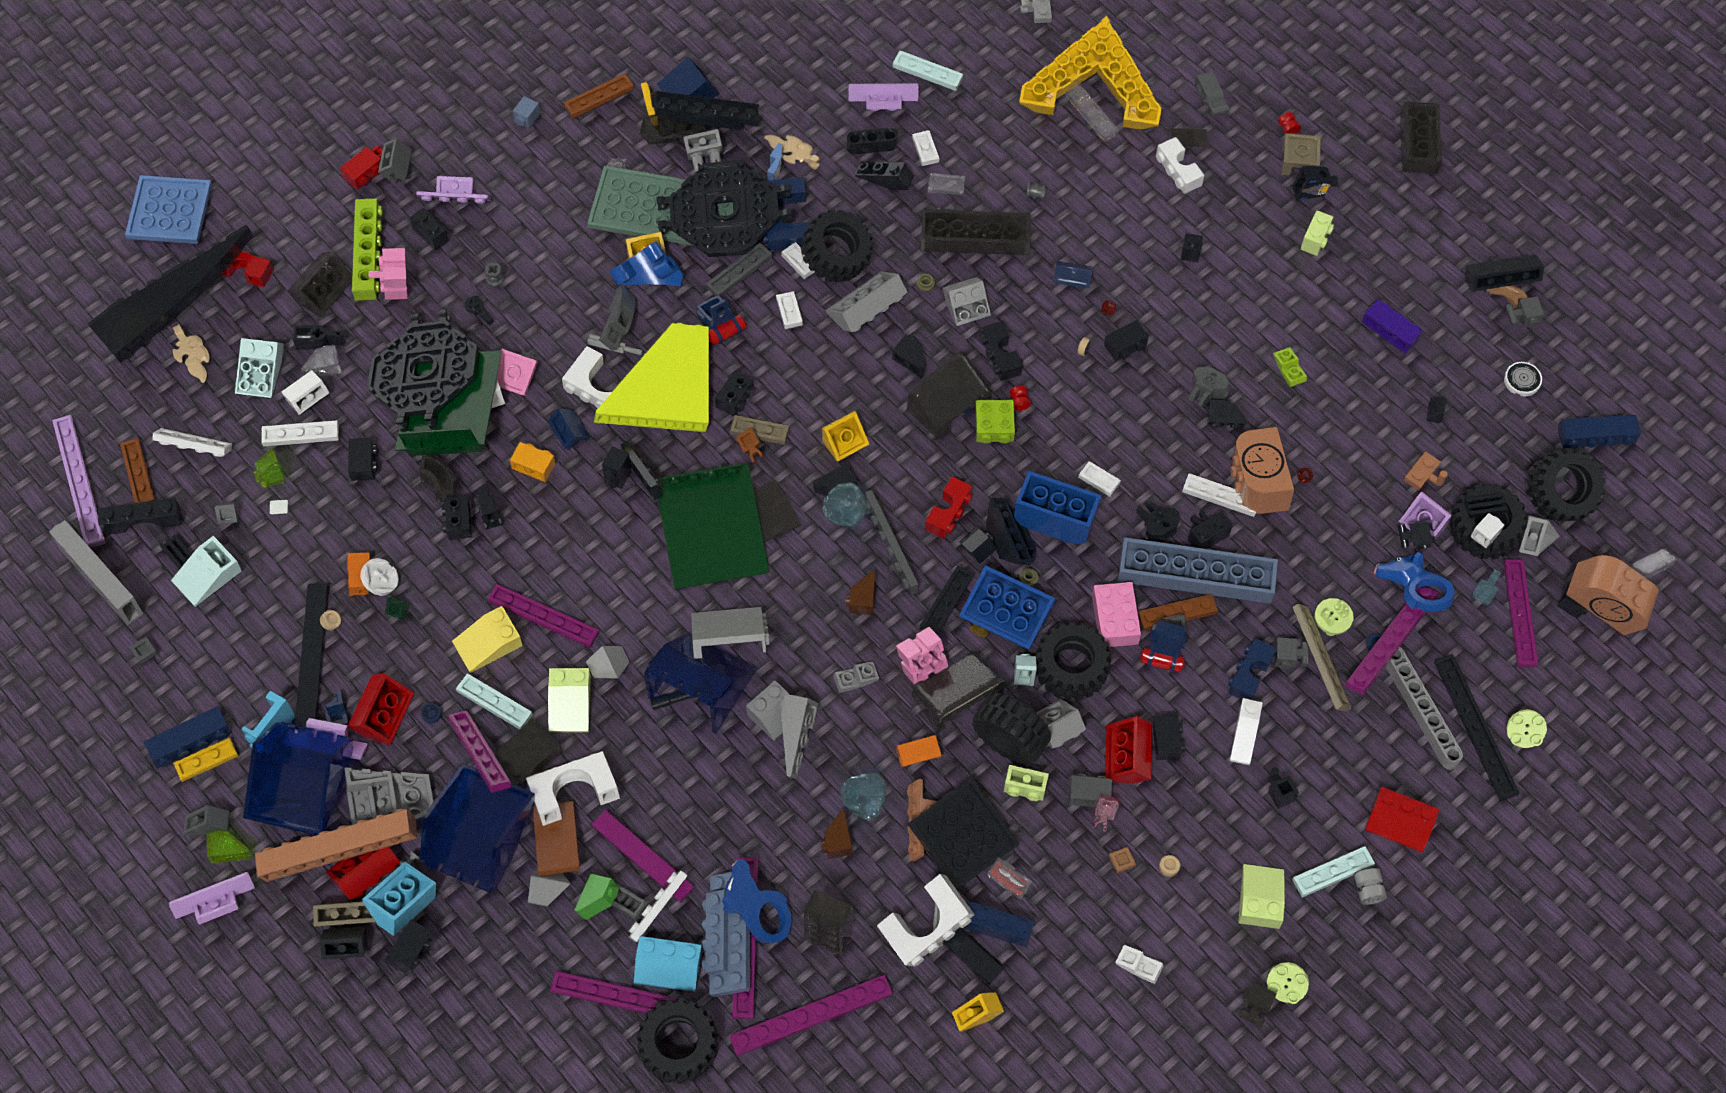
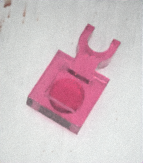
M1102 794L1099 795L1094 810V815L1098 817L1094 820L1093 829H1096L1098 823L1104 824L1103 832H1106L1107 819L1114 820L1120 803L1119 799Z

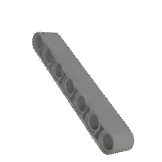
M1400 647L1394 654L1397 659L1391 658L1385 667L1442 766L1449 770L1455 769L1463 757L1462 750L1404 650ZM1400 672L1406 673L1407 676L1401 675ZM1409 688L1416 690V693L1411 692ZM1419 705L1425 706L1426 709H1421ZM1428 722H1433L1436 726H1431ZM1441 738L1446 743H1441L1438 739ZM1448 755L1453 756L1456 760H1451Z

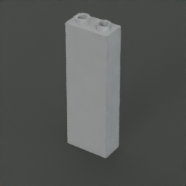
M65 520L55 525L49 531L62 553L127 626L143 614L130 592Z

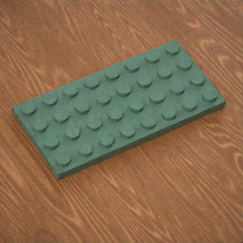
M604 166L587 226L592 229L633 236L659 232L658 221H670V207L658 211L656 197L670 196L681 188V184L686 179ZM733 202L715 204L716 215H731L733 213ZM673 231L662 234L663 241L691 245Z

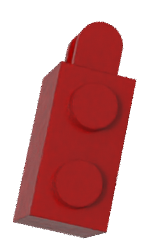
M379 145L372 150L365 147L340 167L343 178L357 190L365 186L374 176L380 174L378 171L383 148Z

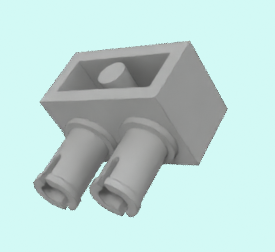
M718 129L683 137L688 160H692L695 173L698 171V167L704 163L702 157L709 156L711 162H721L720 153H723Z

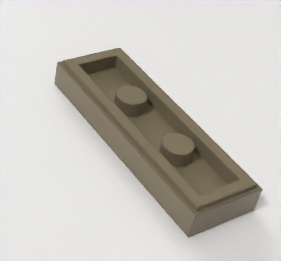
M734 415L730 434L739 435L751 427L756 432L759 440L785 445L789 432L788 425Z

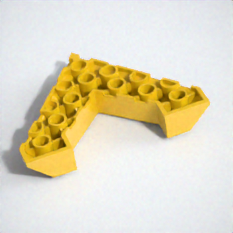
M1107 16L1098 25L1086 32L1081 39L1074 42L1057 56L1052 63L1039 71L1034 78L1022 85L1019 100L1021 105L1036 113L1053 115L1057 98L1097 73L1125 109L1122 127L1141 130L1159 125L1161 107L1153 97V93L1140 75V71L1127 49L1124 48L1120 37L1114 31Z

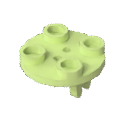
M1329 598L1317 605L1314 619L1322 631L1326 632L1329 636H1334L1346 632L1351 627L1353 612L1350 606L1343 600Z
M1527 709L1513 714L1508 720L1506 730L1512 744L1522 748H1529L1541 745L1546 735L1547 726L1542 715Z
M1289 962L1279 963L1268 974L1267 989L1269 994L1279 1001L1296 1004L1308 991V975L1296 964Z

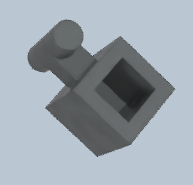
M1538 297L1520 299L1515 310L1513 304L1505 306L1512 326H1517L1520 320L1522 327H1535L1541 323L1544 316Z
M1277 637L1274 645L1277 648L1274 655V667H1280L1281 669L1294 668L1297 659H1301V666H1309V645L1307 642H1302L1301 649H1298L1297 639Z

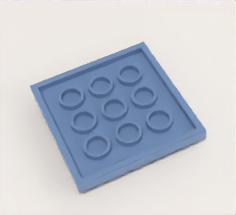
M140 175L125 233L126 238L198 244L212 187L211 180Z

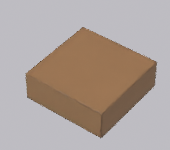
M1128 847L1109 854V859L1117 874L1136 866Z

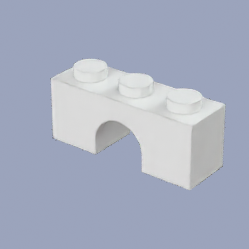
M1175 137L1158 145L1156 158L1165 167L1166 173L1173 178L1177 188L1181 189L1185 194L1202 186L1204 174L1196 163L1190 165L1179 163L1184 159L1185 148Z

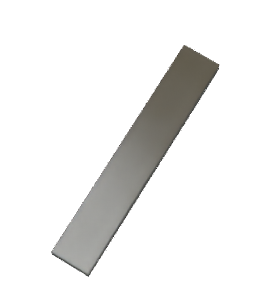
M1296 604L1292 608L1335 709L1347 712L1351 709V705L1309 607Z

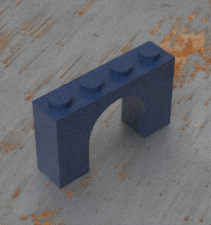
M804 177L766 180L768 183H773L776 186L789 184L790 198L777 196L778 207L784 204L806 202ZM778 221L763 236L764 244H768V250L786 249L795 242L802 247L801 240L804 236L803 234L810 224L809 222L783 223Z

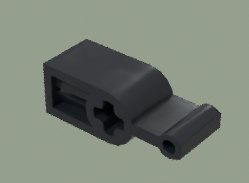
M295 325L293 342L296 349L322 350L327 348L329 344L345 345V339L340 330L326 332L322 326Z

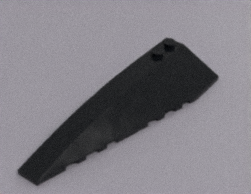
M247 225L242 226L227 235L225 241L215 242L208 251L196 253V258L191 261L186 259L162 273V278L150 280L147 282V286L140 291L137 288L131 292V296L124 299L122 297L90 321L88 323L89 327L121 363L129 358L138 348L144 346L149 339L190 306L223 273L254 235Z

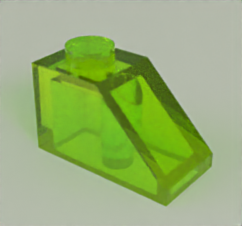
M270 448L255 463L256 471H253L256 482H260L263 488L285 482L274 448Z
M216 830L213 833L207 834V858L211 864L252 859L249 849L229 832Z

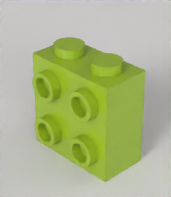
M976 400V442H1014L1013 400Z

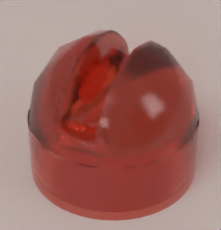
M1105 300L1101 306V313L1108 316L1115 314V303Z
M1301 468L1297 473L1299 481L1303 483H1309L1314 477L1313 471L1309 468ZM1304 471L1307 472L1309 479H1307Z

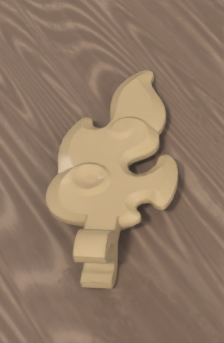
M775 135L764 136V139L768 140L773 149L780 143L782 144V153L792 152L791 155L782 156L786 162L795 164L796 160H799L800 163L805 161L814 170L820 166L817 163L820 158L816 155L811 156L812 146L808 143H803L799 138L786 136L787 140L784 141Z
M180 325L173 327L179 339L176 343L179 349H173L175 359L182 363V357L187 354L188 358L185 364L188 367V371L191 375L200 379L202 383H205L207 371L202 362L208 363L210 356L207 349L203 346L201 338L195 335L186 337Z

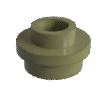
M922 274L917 279V287L922 291H930L935 286V280L929 274Z
M1024 569L1020 572L1019 581L1032 587L1038 582V574L1033 569ZM1030 575L1032 578L1028 579L1025 576Z

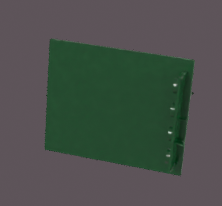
M502 351L479 352L476 379L436 413L437 427L429 428V421L424 420L425 415L407 417L409 423L408 431H400L399 428L395 450H408L412 456L483 452L481 446L485 445ZM433 362L417 364L415 376L428 374L432 370Z
M748 463L726 467L719 465V468L658 479L662 487L660 489L662 498L658 499L675 590L769 573Z

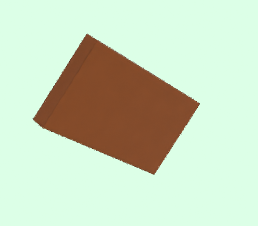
M573 801L558 803L562 819L544 826L536 806H533L539 876L580 870Z

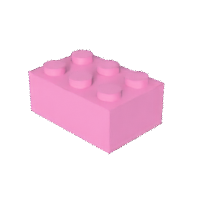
M1133 583L1094 585L1092 600L1097 632L1105 638L1104 643L1107 642L1109 647L1138 645L1141 632Z

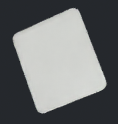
M288 500L270 501V514H284L288 512Z

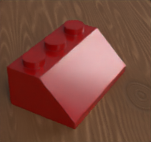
M385 673L371 675L347 727L363 737L391 745L414 692Z
M1136 716L1106 725L1105 777L1112 779V782L1134 784L1151 780L1152 723Z
M1381 787L1375 799L1365 831L1423 853L1439 809Z
M390 847L341 860L325 873L344 896L352 901L359 898L368 887L377 884L383 875L392 872L400 861Z

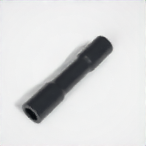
M703 683L683 691L652 698L650 702L652 709L656 710L690 698L694 699L708 695L710 691L708 684Z

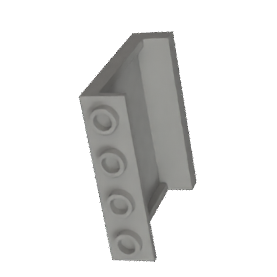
M761 607L691 613L694 659L702 658V646L762 641L763 652H766L765 645H769L766 613H762Z

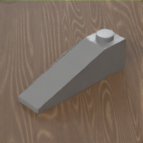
M785 694V697L781 700L780 710H782L781 719L786 771L788 777L797 779L803 760L802 748L808 745V729H813L819 703L808 698Z

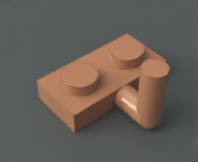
M1425 451L1403 481L1420 491L1428 480L1437 486H1442L1448 474L1442 470L1438 477L1433 473L1440 466L1441 461Z

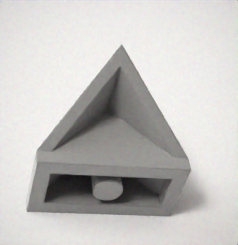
M1529 515L1526 520L1528 523L1527 528L1520 540L1519 552L1538 556L1558 539L1560 535L1549 520Z
M602 646L586 661V664L594 679L619 678L630 662L622 646Z
M536 867L530 879L528 903L548 907L571 883L563 873L539 876L538 867Z

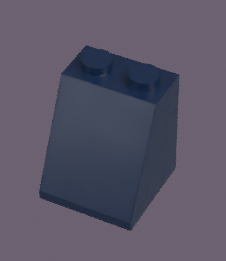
M689 57L657 83V86L660 88L659 91L708 98H715L720 94L705 73Z

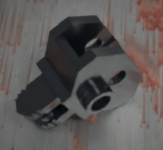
M1151 500L1145 502V506L1151 512L1150 514L1141 506L1136 509V513L1145 522V539L1147 541L1163 543L1176 533L1180 513L1175 508L1157 507Z

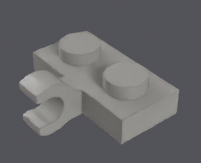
M1021 0V13L1033 12L1034 23H1051L1050 0Z

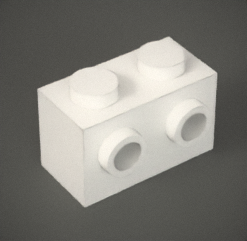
M311 370L283 390L282 394L290 406L300 415L329 394V391L322 380Z

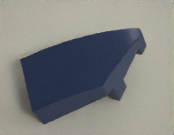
M339 690L335 693L336 697L332 702L327 703L325 706L327 710L325 715L327 722L348 726L349 722L342 694Z

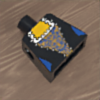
M1303 166L1292 185L1296 200L1323 197L1329 187L1338 185L1337 176H1331L1327 167Z

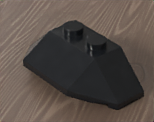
M991 498L986 528L988 533L994 538L993 544L997 548L996 552L999 559L1017 565H1032L1037 550L1028 529L1016 521L1014 517L1015 508L1009 504L1006 498Z

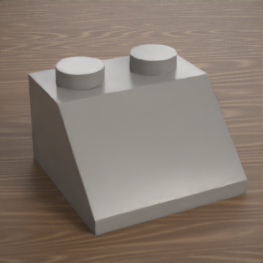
M775 680L746 705L747 716L773 741L783 734L780 704L785 694L789 695Z
M1062 699L1036 712L1039 717H1042L1044 723L1049 726L1051 740L1048 746L1052 749L1062 746L1064 742L1078 737L1081 732L1086 730L1079 710Z

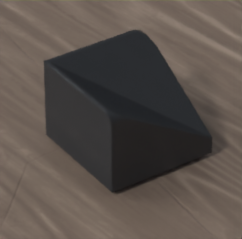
M1431 397L1428 404L1427 421L1434 423L1442 421L1445 414L1446 398Z

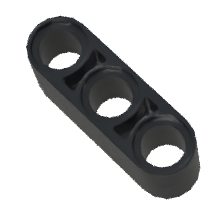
M893 128L851 131L847 135V150L851 154L893 151L897 148L898 133Z

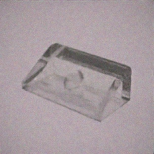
M1662 549L1633 563L1631 567L1647 579L1673 566L1677 559Z

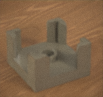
M1285 133L1282 144L1284 156L1281 175H1290L1292 167H1320L1321 136Z

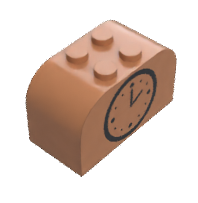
M1277 427L1249 430L1242 433L1236 441L1232 466L1230 467L1231 477L1235 478L1236 481L1234 488L1236 493H1240L1242 505L1255 511L1257 514L1289 511L1294 487Z
M1599 555L1577 563L1566 595L1621 634L1627 635L1643 630L1648 626L1659 590L1655 584L1623 561L1615 557Z

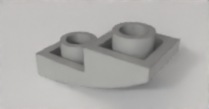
M873 661L857 664L853 669L835 672L833 675L839 693L857 689L879 680Z

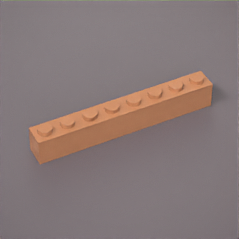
M398 809L392 814H381L376 816L375 819L360 820L357 824L340 826L334 831H323L317 836L302 837L300 841L285 842L276 848H265L262 852L255 853L257 877L269 882L417 839L415 815L407 809Z

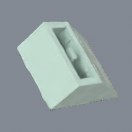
M241 338L235 394L272 398L282 363L284 344Z
M212 536L195 550L171 581L196 607L241 572V568L236 559Z

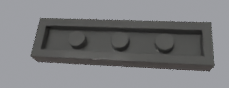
M761 243L757 244L706 283V288L714 296L719 295L722 297L770 260L772 253Z

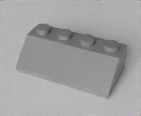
M881 271L825 311L844 331L856 332L861 328L862 324L872 321L875 315L886 311L889 305L900 301L903 295L908 292L898 274Z

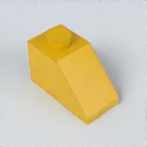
M981 993L953 1011L952 1014L961 1032L992 1020L1003 1013L1004 1010L996 993Z

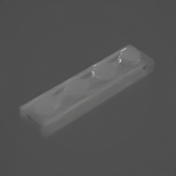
M1078 84L1064 94L1104 142L1119 134V129L1081 84Z

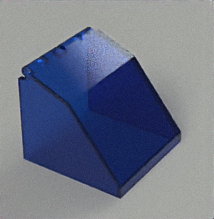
M687 633L666 643L648 663L644 677L648 699H652L663 682L676 689L679 688L680 684H683L680 691L693 698L699 692L697 700L710 706L712 732L717 734L756 672V668L713 645L702 646V658L694 659L692 634Z
M276 722L252 744L243 818L312 835H319L320 832L326 829L345 782L344 767L349 768L354 748L352 746L353 740H351V737L337 734L336 742H333L334 733L318 730L316 737H314L315 729L299 726L298 733H295L296 725Z
M462 763L423 816L420 860L424 861L423 865L437 870L441 864L443 866L440 872L453 878L460 872L458 880L472 886L478 880L479 883L476 887L490 893L491 890L493 891L494 888L498 887L513 858L533 805L535 793L511 784V788L491 793L478 769Z

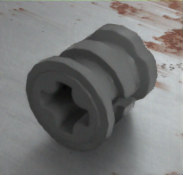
M1028 182L1026 199L1033 197V199L1040 198L1044 200L1046 185L1038 186L1039 184L1037 183L1031 185V182Z
M498 263L486 265V282L493 287L501 285L504 281V275Z

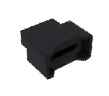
M486 486L478 488L479 499H476L485 529L501 526L502 522L493 495L488 494Z

